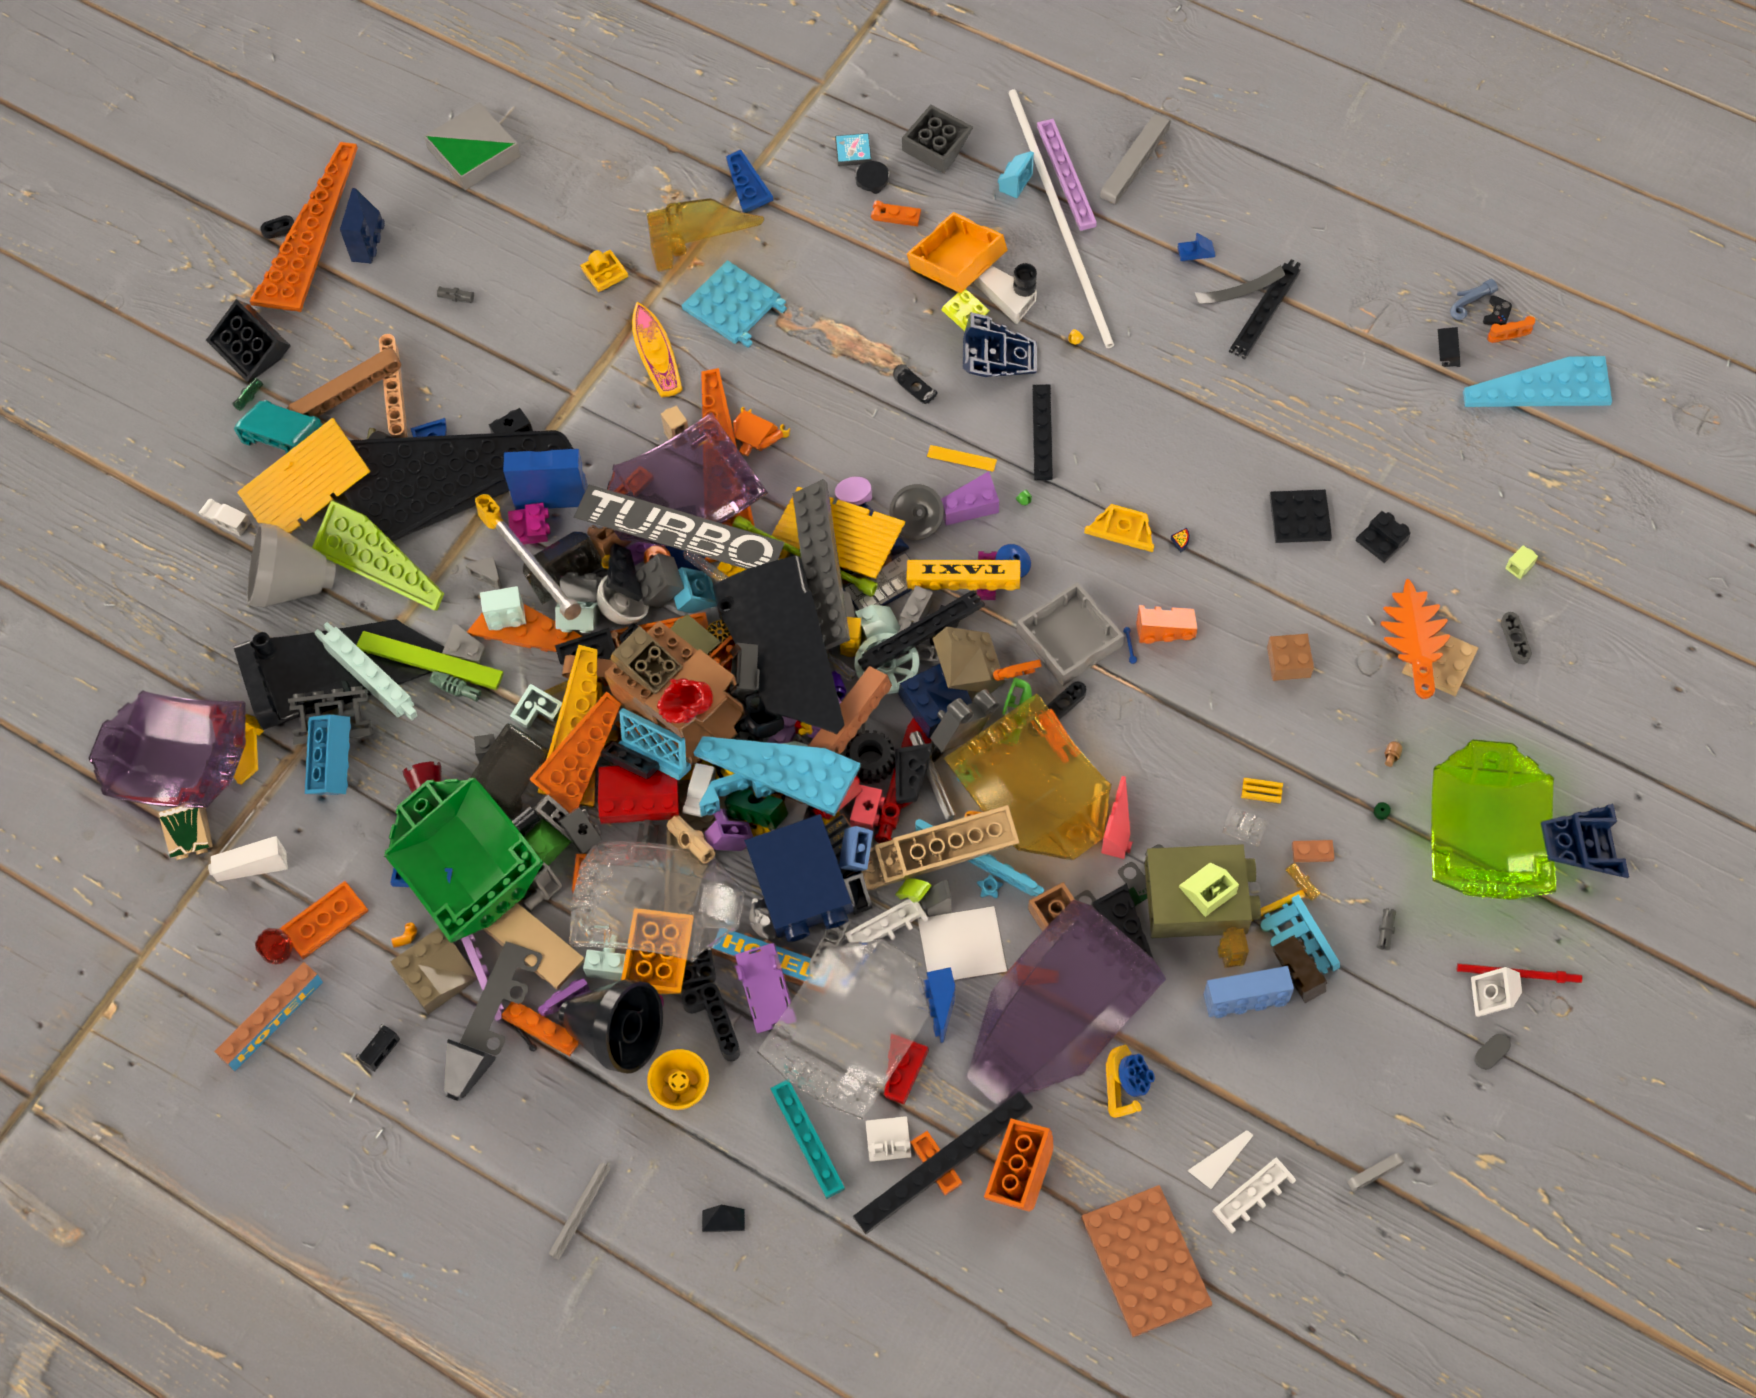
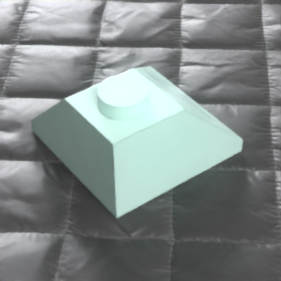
M870 605L855 611L856 618H861L862 635L865 641L877 634L899 633L901 627L889 606Z

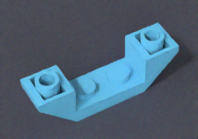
M736 773L711 781L699 803L701 817L720 811L719 796H726L737 790H745L749 786H752L757 798L767 797L774 793L775 790Z

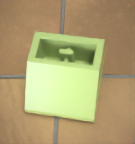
M1212 863L1207 864L1179 885V888L1205 917L1236 895L1239 884L1225 869Z

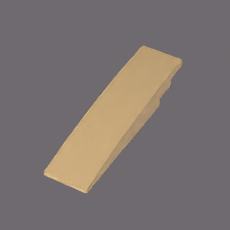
M1006 805L893 838V840L874 845L875 847L870 849V858L873 862L868 864L867 870L861 871L867 890L923 875L1019 844L1009 806Z
M518 903L491 926L483 929L502 947L507 941L541 953L542 960L535 973L557 990L585 962L583 956ZM533 954L526 956L524 959L525 965L528 967L534 966L537 963V957Z

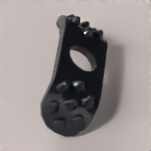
M900 364L894 369V379L922 404H929L937 396V390L927 385L907 365ZM914 383L921 384L922 387L919 391L911 389Z

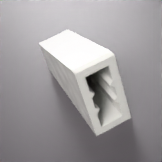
M991 265L974 281V284L1015 324H1018L1035 303L1037 290L1030 296H1019L1013 288L1014 277Z
M277 836L213 855L211 856V864L208 865L210 875H213L217 882L287 870V852Z

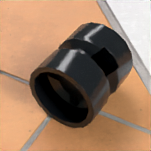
M1022 263L1014 270L1013 288L1019 296H1030L1036 290L1037 270L1033 265Z

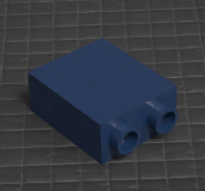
M821 814L744 840L777 938L786 936L787 942H796L810 935L809 927L824 923L826 929H833L849 921L847 914L854 912L852 902Z

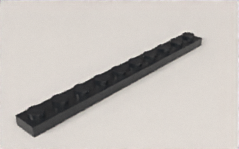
M1020 1091L853 1215V1219L865 1235L1006 1130L1010 1119L1019 1120L1031 1111L1033 1106Z

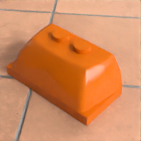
M1010 1119L984 1195L985 1200L1028 1212L1034 1209L1053 1153V1136L1050 1128Z

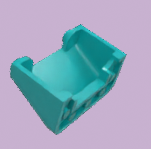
M264 400L259 401L236 423L234 430L243 444L250 446L251 443L255 444L258 441L285 450L288 453L319 429L322 423L315 416L309 417Z

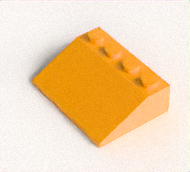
M634 908L621 980L632 979L647 982L657 990L658 994H681L694 915Z

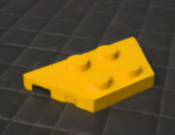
M1111 504L1105 509L1104 513L1095 518V521L1090 526L1087 525L1084 529L1085 534L1152 553L1154 550L1151 529L1148 524V515L1143 512Z

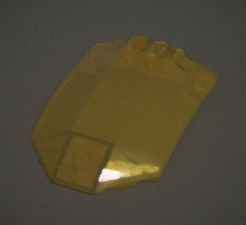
M1037 693L944 758L983 812L1006 805L1009 806L1019 844L1013 846L1018 851L1074 860L1104 838L1112 783L1110 784L1083 755Z

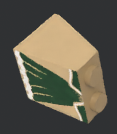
M194 802L158 812L170 858L176 857L177 860L189 857V853L196 852V855L207 853V848L213 847L205 802Z

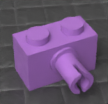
M720 809V811L714 813L716 821L704 832L707 843L714 850L742 851L746 847L744 840L753 837L749 823L729 821L726 810Z

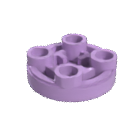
M849 477L842 480L836 486L835 495L837 500L859 506L872 499V488L870 482L863 477Z

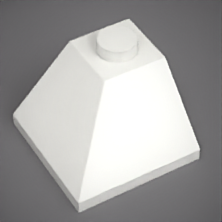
M1507 967L1471 977L1475 1015L1477 1017L1514 1007L1522 993L1520 973Z

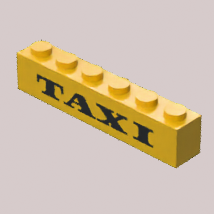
M907 560V588L914 590L915 586L931 590L987 589L993 591L996 589H1006L1013 591L1020 589V560Z

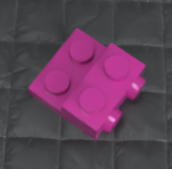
M544 503L525 505V509L508 511L509 528L524 545L548 542V534H551L550 524L546 522V519L549 518L548 507H544Z

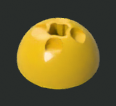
M684 1049L670 1050L660 1055L652 1063L647 1076V1085L651 1096L658 1104L671 1110H684L696 1105L705 1095L709 1084V1073L705 1062L694 1052Z

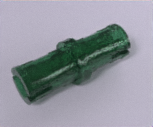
M253 378L251 383L241 390V394L232 405L237 410L242 411L246 404L255 398L254 395L263 386V383L258 378Z

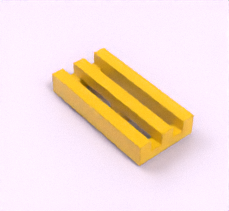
M1244 778L1241 798L1281 803L1283 783ZM1246 790H1248V791H1255V792L1263 793V794H1265V793L1276 794L1277 797H1276V796H1269V795H1262V794H1255V793H1248V792H1246Z

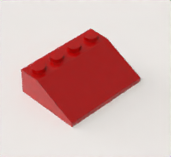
M620 766L599 767L598 808L601 824L639 822L644 820H670L676 815L680 816L678 780L659 770L647 780Z

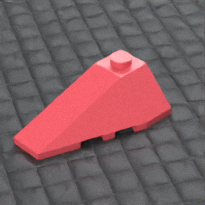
M1122 776L1115 798L1116 802L1113 804L1104 834L1101 853L1125 859L1126 853L1131 851L1133 842L1129 841L1130 822L1126 777Z

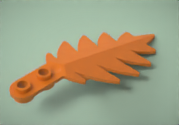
M1406 579L1403 593H1392L1393 599L1401 607L1385 606L1383 608L1388 615L1399 622L1382 621L1381 625L1391 633L1401 637H1384V641L1396 650L1404 653L1399 654L1398 658L1412 664L1415 693L1422 699H1428L1435 692L1432 663L1443 656V653L1435 652L1442 648L1450 638L1449 634L1432 636L1437 634L1446 625L1448 619L1429 621L1438 612L1440 605L1422 607L1428 592H1416L1410 579Z

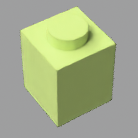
M1523 545L1509 559L1505 569L1521 579L1535 565L1538 556L1533 550Z

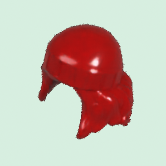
M685 678L671 679L670 682L672 684L664 690V694L658 701L657 709L660 710L659 715H663L662 718L666 722L689 723L694 717L710 709L713 704V692L711 687L705 682Z

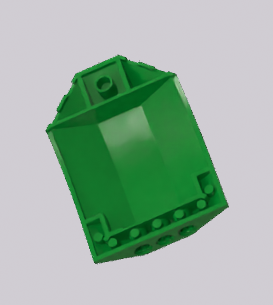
M468 778V780L444 779L441 782L427 780L397 806L395 812L397 818L395 824H392L389 835V848L385 850L384 857L418 897L450 943L487 928L496 922L525 896L529 886L544 863L476 778ZM445 868H453L450 883L447 880L448 872H445Z

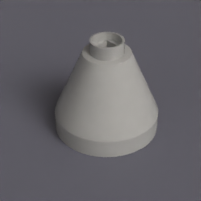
M259 523L253 544L248 576L247 604L249 606L264 608L318 594L322 588L332 589L335 577V563L326 562V556L277 525Z

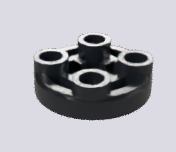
M878 161L864 162L855 172L856 185L863 190L878 194L889 182V170L883 163Z

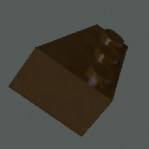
M1295 935L1273 946V952L1282 967L1288 966L1294 987L1304 1003H1307L1325 993L1326 984L1328 983L1324 975L1317 969L1312 956L1306 953L1303 941L1301 939L1297 940Z

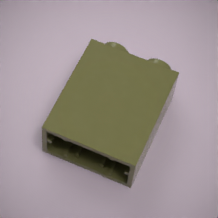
M1244 844L1147 849L1144 868L1151 938L1248 934L1252 920H1260V898L1258 895L1249 896L1248 882H1256V863L1254 858H1245ZM1212 863L1225 869L1239 884L1236 895L1205 917L1179 888V885L1207 864Z

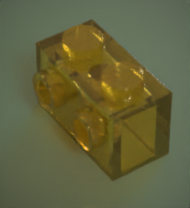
M1228 928L1226 931H1223L1222 938L1219 939L1220 945L1217 946L1218 956L1223 959L1224 968L1245 965L1249 949L1244 928Z

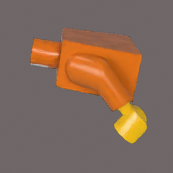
M741 407V413L733 421L735 438L743 443L739 453L747 457L752 448L762 451L781 438H787L790 435V428L784 430V424H781L780 429L777 430L778 427L775 424L752 414L751 409L746 411L745 407Z

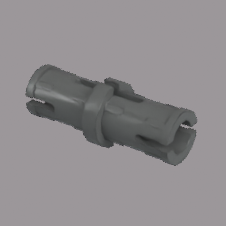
M439 286L437 297L452 299L454 302L459 300L472 303L474 292L459 290L456 287L451 289ZM449 293L460 294L462 296L450 295Z
M1389 908L1383 909L1377 948L1381 950L1383 949L1384 942V950L1391 949V938L1395 932V927L1393 926L1396 911L1394 909H1391L1390 916H1388Z

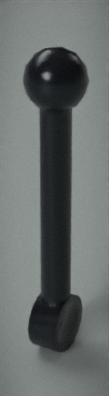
M515 1026L529 1045V1050L532 1052L536 1051L537 1046L532 1044L522 1029Z

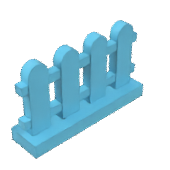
M1299 894L1291 898L1292 905L1288 906L1286 903L1282 905L1284 909L1271 916L1269 913L1264 915L1266 919L1262 920L1260 924L1262 931L1270 932L1273 930L1276 935L1271 939L1272 947L1295 935L1297 939L1302 938L1306 947V953L1312 955L1317 969L1323 975L1328 973L1327 968L1329 967L1333 972L1340 968L1338 958ZM1298 916H1299V917L1301 918V920H1302V922H1300V923H1299V922L1297 921V919H1296V917H1298ZM1291 920L1294 926L1280 932L1278 927ZM1310 933V935L1312 936V939L1310 940L1306 936V934ZM1320 950L1323 956L1319 957L1316 951Z

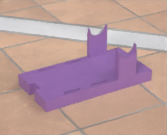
M775 943L735 954L738 964L735 968L739 980L743 982L756 1032L762 1033L774 1029L773 1025L777 1023L780 1026L797 1022ZM785 997H787L788 1004H789V1007H790L789 1009H788V1005H787V1002H786V998H785Z

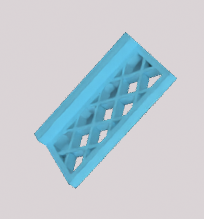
M624 708L620 710L622 740L619 744L659 762L660 768L658 770L677 780H680L691 770V764L686 762L685 738H681L677 734ZM635 727L642 736H639V734L634 729ZM649 735L653 737V739L656 741V744L653 742ZM673 741L678 743L679 748H677ZM665 743L668 744V746L671 748L672 751H670V750L668 749V747L665 745Z

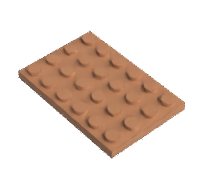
M1160 1185L1081 1216L1132 1338L1213 1305Z

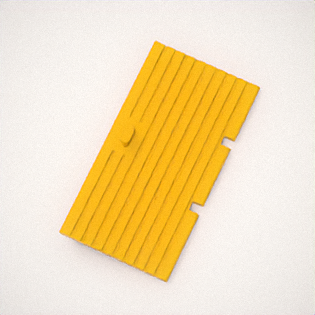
M331 418L237 493L258 523L277 525L290 534L301 526L298 519L302 517L306 522L327 506L331 500H334L331 496L333 492L338 497L367 475L370 470L335 419Z
M797 487L796 490H795V492H797V491H799V490H801V489H803V488ZM792 496L772 536L800 549ZM829 497L839 567L876 579L899 533L904 527L905 521L875 511L872 516H869V509L841 500H837L836 504H832L834 498Z

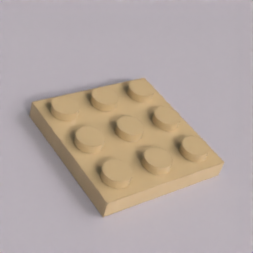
M1439 631L1437 634H1435V635L1432 636V637L1441 636V635H1447V634L1444 633V632ZM1450 636L1447 643L1435 652L1443 653L1439 660L1432 663L1435 688L1456 697L1477 653L1478 647ZM1406 662L1402 673L1413 678L1412 664Z

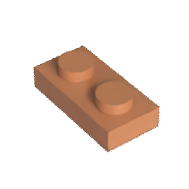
M1333 840L1292 842L1293 862L1334 861Z

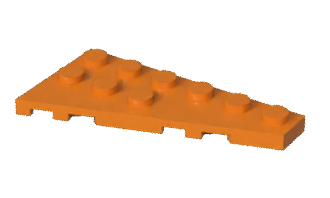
M524 604L526 624L518 627H505L500 630H489L484 615L481 613L467 631L472 637L479 636L486 640L494 639L506 644L526 648H539L545 652H556L555 645L582 637L574 631L562 632L561 629H556V621Z

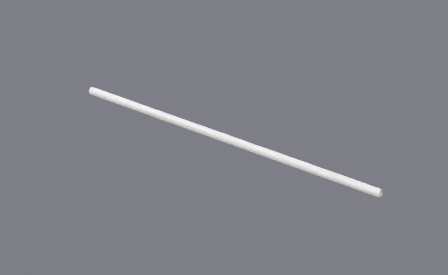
M1015 89L1010 90L1008 94L1029 149L1034 152V162L1106 348H1111L1114 346L1112 337L1017 91Z

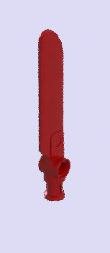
M912 718L907 726L901 748L913 746L909 736L916 731L920 732L925 744L931 743V739L927 738L914 718ZM895 769L885 803L882 807L879 820L880 828L874 838L878 843L892 840V832L899 823L901 809L913 803L898 804L896 802ZM892 813L894 816L889 817L887 814Z

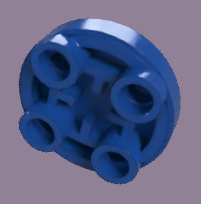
M1141 1054L1125 1056L1119 1064V1078L1124 1090L1133 1097L1145 1095L1149 1091L1151 1083L1154 1082L1155 1076L1153 1071L1149 1070L1144 1057Z

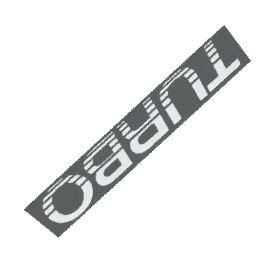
M590 484L573 517L744 569H750L778 560L785 543Z

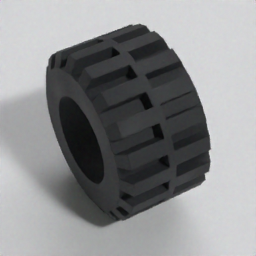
M865 730L864 734L859 732L857 733V738H851V743L848 742L846 757L861 764L856 775L860 778V782L864 783L866 780L868 784H872V781L879 783L881 778L885 780L887 774L891 775L892 768L895 766V751L890 738H885L884 733L881 732L879 735L876 730H873V733ZM869 751H874L881 755L879 760L872 763L860 759L862 754Z

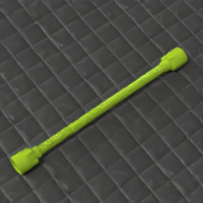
M740 515L733 522L732 527L782 541L755 528L751 521ZM786 542L784 543L782 549L801 557L800 549ZM840 570L841 578L858 587L859 591L870 597L875 594L878 583L864 577L862 579L856 578Z

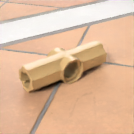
M679 815L674 816L668 821L666 826L678 839V844L681 848H688L702 863H708L714 859L716 852L704 840L702 831L694 830Z

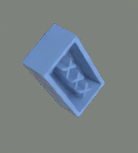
M1288 966L1207 980L1203 995L1209 1017L1222 1018L1229 1013L1243 1014L1251 1009L1261 1011L1266 1009L1267 1006H1285L1290 1001L1294 987Z

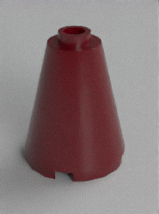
M434 761L422 762L412 765V769L409 771L407 768L402 771L411 793L427 780L442 781V766L440 762L437 765L434 764Z

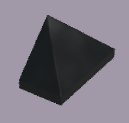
M859 872L843 878L852 902L853 914L872 909L863 873Z
M721 1204L702 1210V1232L745 1231V1209Z

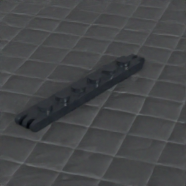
M1291 259L1288 264H1283L1282 269L1285 276L1269 286L1230 347L1229 353H1233L1237 349L1236 356L1239 357L1241 352H1244L1242 359L1247 358L1300 274L1301 269L1299 267L1301 263L1297 262L1293 266L1294 260Z
M972 590L864 652L862 658L857 663L862 666L863 671H866L869 666L877 669L940 633L945 627H950L983 608L985 603L980 601V596L977 595L975 590Z

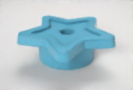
M991 874L983 881L977 882L978 886L982 889L980 895L982 898L988 895L997 898V890L1003 886V883L997 882Z

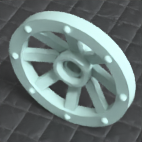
M894 633L877 634L867 639L859 647L854 663L858 679L865 672L862 670V666L857 663L862 658V654L872 646L878 645L894 636ZM915 647L908 650L909 653L901 658L893 659L876 669L887 674L892 686L887 694L899 692L901 682L918 674L920 662ZM911 659L913 660L911 670L898 667ZM894 673L907 677L897 683Z

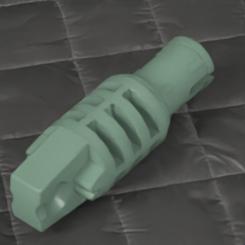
M436 671L432 673L429 680L431 684L445 692L458 697L465 696L476 702L479 700L477 696L480 697L482 693L481 690L468 686L463 680Z

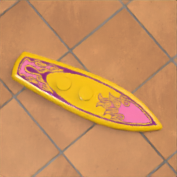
M637 302L633 312L632 332L638 353L660 397L674 396L682 391V385L671 343L657 317L648 308Z

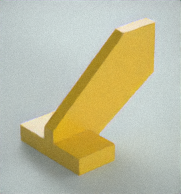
M234 710L229 715L232 719L234 717L244 725L245 744L244 746H231L229 771L236 782L242 785L258 771L257 735H260L265 730H262L255 716Z

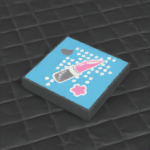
M869 133L835 136L838 166L859 165L872 161Z

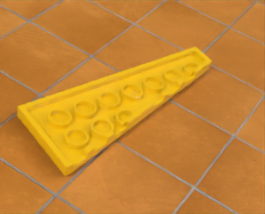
M578 645L547 758L597 703V649ZM595 770L580 803L581 805L593 808L595 805ZM538 788V794L546 795Z

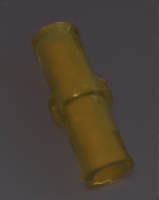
M1295 862L1286 868L1285 871L1297 883L1296 886L1304 891L1310 901H1313L1321 894L1310 881L1311 878L1308 875L1306 876Z

